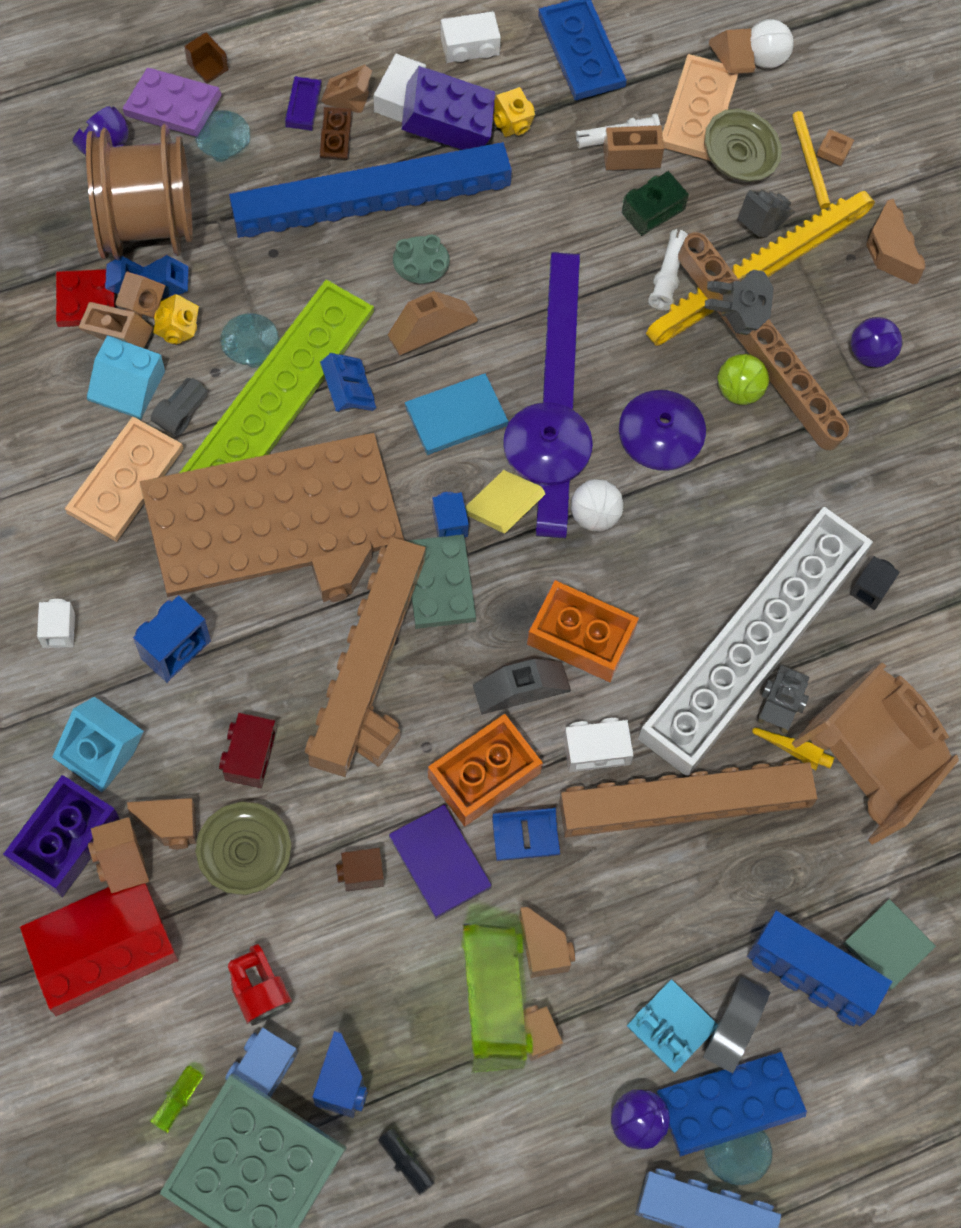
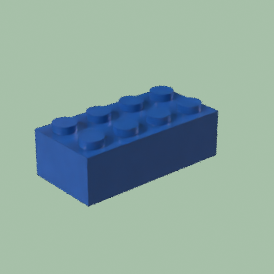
M777 910L765 924L747 955L752 960V965L764 973H769V971L781 978L780 982L784 986L794 991L800 989L809 995L808 999L813 1004L821 1008L829 1007L838 1013L837 1017L850 1026H855V1024L861 1026L875 1015L893 982Z

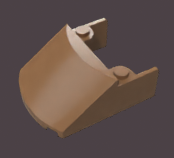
M882 662L872 668L809 721L810 724L792 742L793 746L797 748L811 740L815 746L821 749H830L869 798L868 813L879 825L868 839L871 845L907 826L959 761L957 754L951 757L945 743L949 736L930 706L902 676L899 675L894 678L883 670L887 665Z

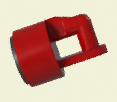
M259 944L250 946L249 953L237 957L228 963L232 992L247 1024H251V1026L257 1025L291 1007L292 1000L281 976H274ZM256 966L262 982L252 986L245 970Z

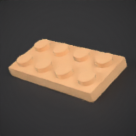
M691 54L687 55L663 130L665 149L710 161L704 143L706 127L715 115L728 110L739 73L729 74L720 62Z
M132 417L65 507L66 513L117 542L144 505L140 481L165 476L183 451L182 443Z

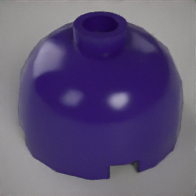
M106 106L86 121L88 127L84 133L79 129L73 137L72 143L86 156V139L89 131H94L97 137H100V132L105 127L110 133L114 147L125 145L128 140L129 128L126 120L115 106H112V108Z

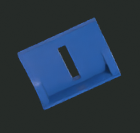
M330 353L320 362L336 412L347 408H359L370 411L376 409L371 387H369L362 361L359 358Z
M556 808L492 814L496 861L560 855ZM522 821H527L530 849H524Z

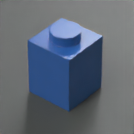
M443 492L437 497H432V512L437 536L445 537L464 534V537H468L469 524L462 492L455 494L453 492Z

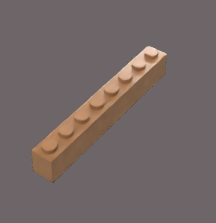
M394 537L390 538L387 547H381L377 559L380 567L378 572H372L367 586V590H370L367 599L362 598L357 612V616L360 617L358 625H352L347 638V643H350L347 653L342 652L339 657L337 670L340 672L337 680L332 679L330 681L326 697L330 699L326 708H320L316 719V725L319 728L316 736L310 735L305 748V753L309 757V766L346 777L422 571L426 547Z
M790 760L782 763V766L770 767L769 764H758L752 766L751 770L739 771L737 767L721 770L719 774L708 775L707 771H699L685 778H677V775H666L660 777L659 781L646 782V779H634L629 781L628 785L615 786V783L607 782L597 785L595 789L584 790L583 786L570 787L565 790L566 792H561L559 799L564 837L810 808L818 799L811 763H800V760Z

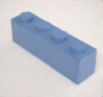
M656 1168L655 1173L648 1172L646 1174L635 1213L637 1216L673 1228H778L782 1215L773 1212L774 1206L754 1200L753 1205L740 1201L741 1195L734 1192L721 1190L720 1194L708 1191V1185L693 1179H688V1183L674 1180L676 1174Z

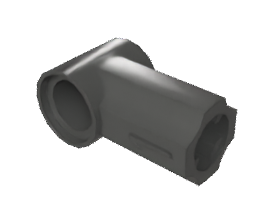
M186 378L168 400L163 399L156 405L151 414V421L173 436H180L187 428L192 413L208 396L207 390L196 379Z

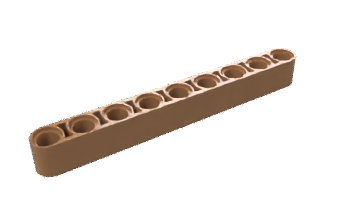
M693 232L685 238L678 252L680 263L707 299L723 301V294L707 290V282L732 283L738 280L737 276L705 235ZM689 247L695 248L699 253L691 252ZM706 270L713 271L716 276L709 275ZM721 316L747 352L758 357L765 364L769 373V381L815 442L825 450L837 448L848 436L849 425L771 321L768 319L758 330H752L748 335L735 333L727 317ZM757 337L766 340L768 345L761 344ZM774 360L781 361L785 368L776 365ZM792 383L800 385L802 391L796 390ZM810 406L816 407L820 414L813 413ZM827 429H831L834 432H836L837 437H832L828 433Z

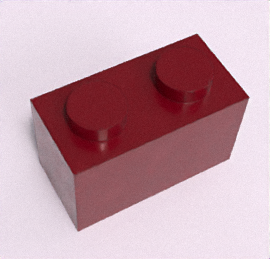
M238 713L236 723L231 722L228 729L227 740L231 741L228 752H222L219 763V770H223L225 781L262 789L277 733L275 720Z

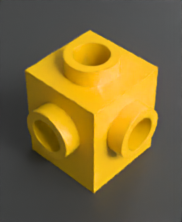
M518 87L496 95L493 119L495 125L501 129L504 136L508 137L513 134L518 136L527 132L534 119L535 110L533 104L527 100L522 89Z
M177 294L160 301L154 315L155 325L153 333L164 338L166 342L175 345L194 337L197 330L196 322L199 306Z

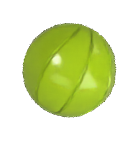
M738 354L728 358L718 373V386L722 395L728 401L737 405H748L758 401L766 393L769 385V373L765 364L758 357L750 354Z

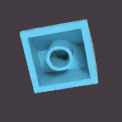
M107 335L94 360L87 400L141 420L165 373L161 354Z
M93 697L73 708L52 757L100 792H103L133 756L144 731L102 701Z

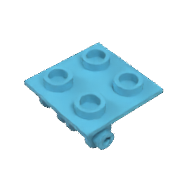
M671 979L636 1014L627 1027L675 1073L715 1031L718 1024Z

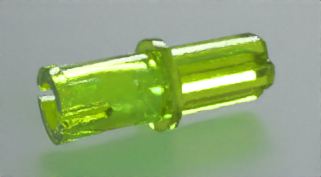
M187 1066L171 1091L165 1092L167 1097L149 1122L168 1133L184 1107L188 1108L187 1101L202 1080V1073L191 1066Z

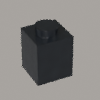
M874 556L855 583L850 595L876 610L900 571L896 570L889 561Z

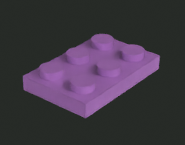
M147 67L122 110L127 117L161 127L165 123L169 129L197 137L222 94L219 87Z

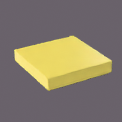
M503 470L465 506L466 514L505 534L545 495V492L541 486Z

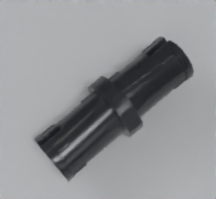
M394 1128L378 1139L386 1153L395 1163L393 1168L397 1173L401 1172L419 1196L434 1185V1181L418 1161L419 1155L415 1150L411 1152Z

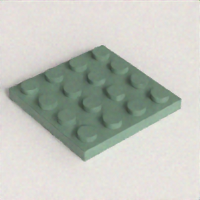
M233 1073L229 1075L159 1194L210 1228H300L347 1147Z

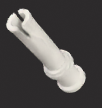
M652 114L650 118L635 120L633 117L629 118L627 123L606 127L660 125L658 114ZM606 127L576 131V140L579 142L577 144L578 148L582 149L584 147L604 144Z
M677 229L671 231L661 271L654 277L655 288L649 295L648 302L655 309L669 310L670 305L674 303L672 296L674 290L679 285L677 276L680 265L678 252L688 236L683 230H680L678 238H676Z

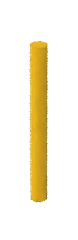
M798 111L792 115L819 206L821 209H827L831 203L803 112Z

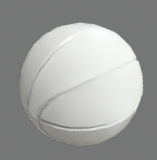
M766 19L758 22L751 28V47L754 52L755 65L765 69H773L783 64L790 57L793 49V36L784 23L774 19Z
M593 479L586 481L576 489L571 499L573 518L581 527L589 531L601 532L608 530L618 522L623 513L624 503L620 491L606 480Z

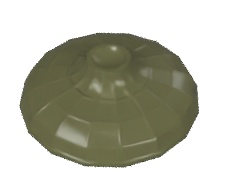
M743 109L724 110L715 115L706 127L704 143L709 159L718 171L731 179L742 182L763 180L774 173L781 161L782 146L777 132L767 120L754 112Z
M238 802L223 806L207 818L198 833L195 853L199 869L211 885L229 894L249 895L267 889L280 879L289 863L292 844L287 826L276 812L259 803Z

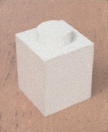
M50 599L48 602H39L37 638L42 648L74 647L75 612L71 603L63 599Z

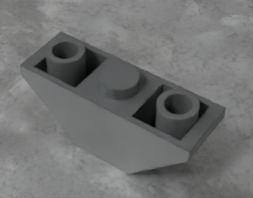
M762 189L760 192L749 190L744 199L738 220L757 236L768 237L791 217L795 211L789 207L791 201L780 193L776 195L771 191L767 193Z
M531 659L504 666L473 684L481 715L571 691L562 662Z

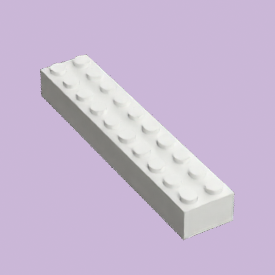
M823 507L645 723L638 740L688 777L863 560L873 541Z

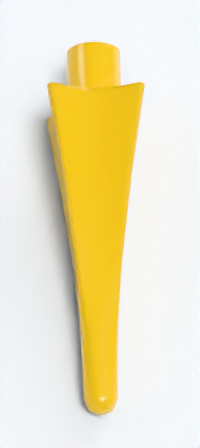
M759 728L752 729L754 735L776 745L803 763H811V768L815 771L819 764L829 769L832 767L835 757L824 753V749L815 746L811 742H805L795 748L792 744L795 740L793 738L774 734Z

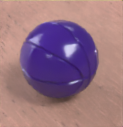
M872 317L862 321L854 329L851 336V350L860 363L869 367H883L890 364L896 359L902 348V334L899 328L891 320L882 317Z
M633 1089L617 1099L611 1111V1127L616 1138L625 1146L637 1150L651 1149L660 1143L668 1132L670 1114L667 1105L659 1095L649 1090Z

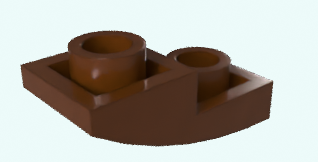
M324 107L320 158L348 159L352 119L351 109Z

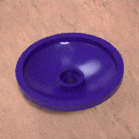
M652 390L638 395L624 408L619 422V438L627 454L642 466L661 471L675 470L689 464L698 456L705 442L706 424L699 408L687 397L669 390ZM666 418L669 420V423H663L660 419Z
M545 402L530 405L514 415L506 427L503 447L509 465L522 478L536 484L557 485L572 480L585 469L591 457L593 440L587 423L577 412L561 404ZM552 432L554 436L548 437L544 433Z

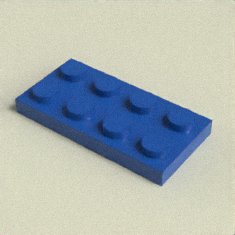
M569 0L539 8L538 16L574 100L626 87L627 79L591 0Z
M782 1052L737 1065L733 1073L724 1069L657 1090V1095L664 1100L669 1110V1130L680 1157L804 1118L807 1114Z

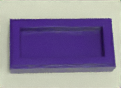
M294 76L285 127L313 131L322 87L321 80Z

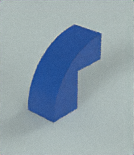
M168 255L145 267L120 256L119 261L115 259L107 263L105 289L119 294L125 273L130 272L164 284L165 288L161 298L171 297L175 294L179 295L188 291L189 266Z

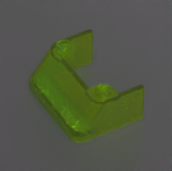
M480 923L462 924L460 943L461 948H464L473 1052L471 1073L523 1069L527 1062V1054H533L532 1034L525 1033L518 961V954L523 953L522 933L516 934L515 927Z

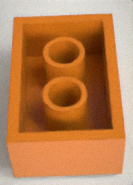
M555 580L529 630L527 645L605 681L611 682L635 633L639 618Z
M503 714L428 766V779L465 827L541 774L543 762L506 714Z

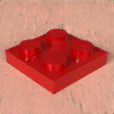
M106 269L56 271V323L58 327L79 326L89 302L116 308V293L105 289Z

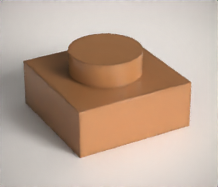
M829 129L818 150L817 156L842 166L852 148L854 139Z

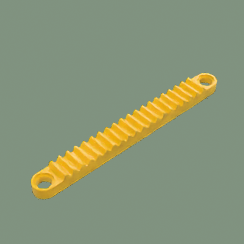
M861 191L848 200L840 198L837 205L830 204L828 211L822 209L819 216L814 214L811 221L805 220L802 227L797 225L793 232L787 231L785 238L779 236L776 244L770 242L767 249L760 248L758 255L752 253L749 260L744 258L741 266L733 265L732 271L738 279L753 269L764 271L767 277L864 217L873 208L875 201L866 191ZM698 287L696 294L688 293L687 300L679 299L678 306L671 304L669 312L656 320L648 328L646 335L654 345H662L713 313L714 310L705 308V300L708 299Z

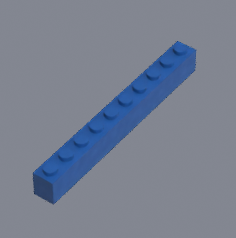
M504 142L231 193L229 198L238 238L245 236L254 237L261 233L280 232L297 226L306 227L318 222L337 221L344 217L364 216L371 212L390 211L397 207L416 206L428 201L447 200L454 196L473 195L477 192L491 189L500 190L511 185L512 169Z

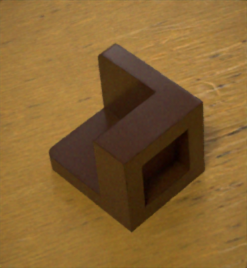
M207 32L184 46L187 64L205 83H210L228 71L225 51Z

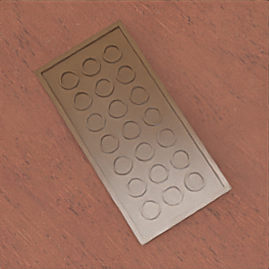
M374 433L140 481L167 597L311 566L312 558L370 542L372 552L380 551L382 546L387 547L391 537L404 540Z

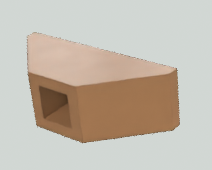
M889 199L871 232L867 248L876 268L911 284H917L925 270V261L923 256L918 254L913 234L905 226L902 210L897 208L894 199Z
M432 291L406 304L389 331L388 338L400 356L478 321L465 301Z

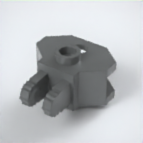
M753 269L732 283L707 282V290L723 294V301L717 299L705 300V308L721 312V316L727 317L735 333L748 335L752 330H758L771 317L774 288L764 271Z
M781 665L774 681L768 679L761 697L766 698L757 722L763 724L767 721L781 727L780 732L787 734L796 712L803 713L809 696L804 693L810 677Z

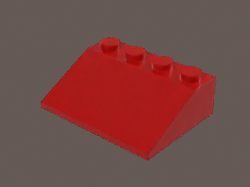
M146 883L111 893L109 887L20 926L38 983L49 1010L56 1017L179 961Z

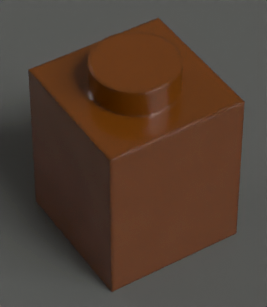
M380 848L341 853L342 863L336 864L338 883L345 882L346 892L384 887Z

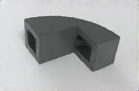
M741 977L729 999L719 1024L708 1042L703 1058L733 1073L754 1033L771 992Z

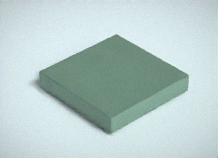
M890 899L843 943L860 962L893 981L888 989L889 991L936 947Z

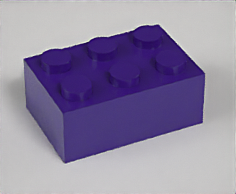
M418 66L406 83L401 130L461 150L485 146L491 138L495 91Z
M61 775L3 855L10 864L63 898L91 859L88 843L93 842L91 828L117 821L120 818L115 808Z

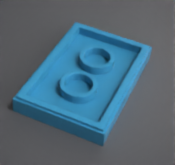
M486 373L405 402L406 411L427 455L508 425L507 417Z

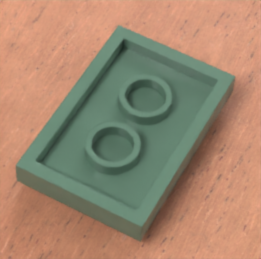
M464 534L407 541L426 547L425 562L411 598L415 629L476 622Z

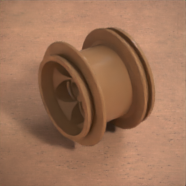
M163 123L161 127V143L113 147L108 129L102 128L100 137H97L94 131H89L86 139L87 182L93 229L101 258L108 259L109 253H113L114 258L119 261L120 256L123 254V241L170 238L173 252L176 256H179L181 254V237H185L187 243L193 240L190 184L182 136H176V142L172 143L167 124Z

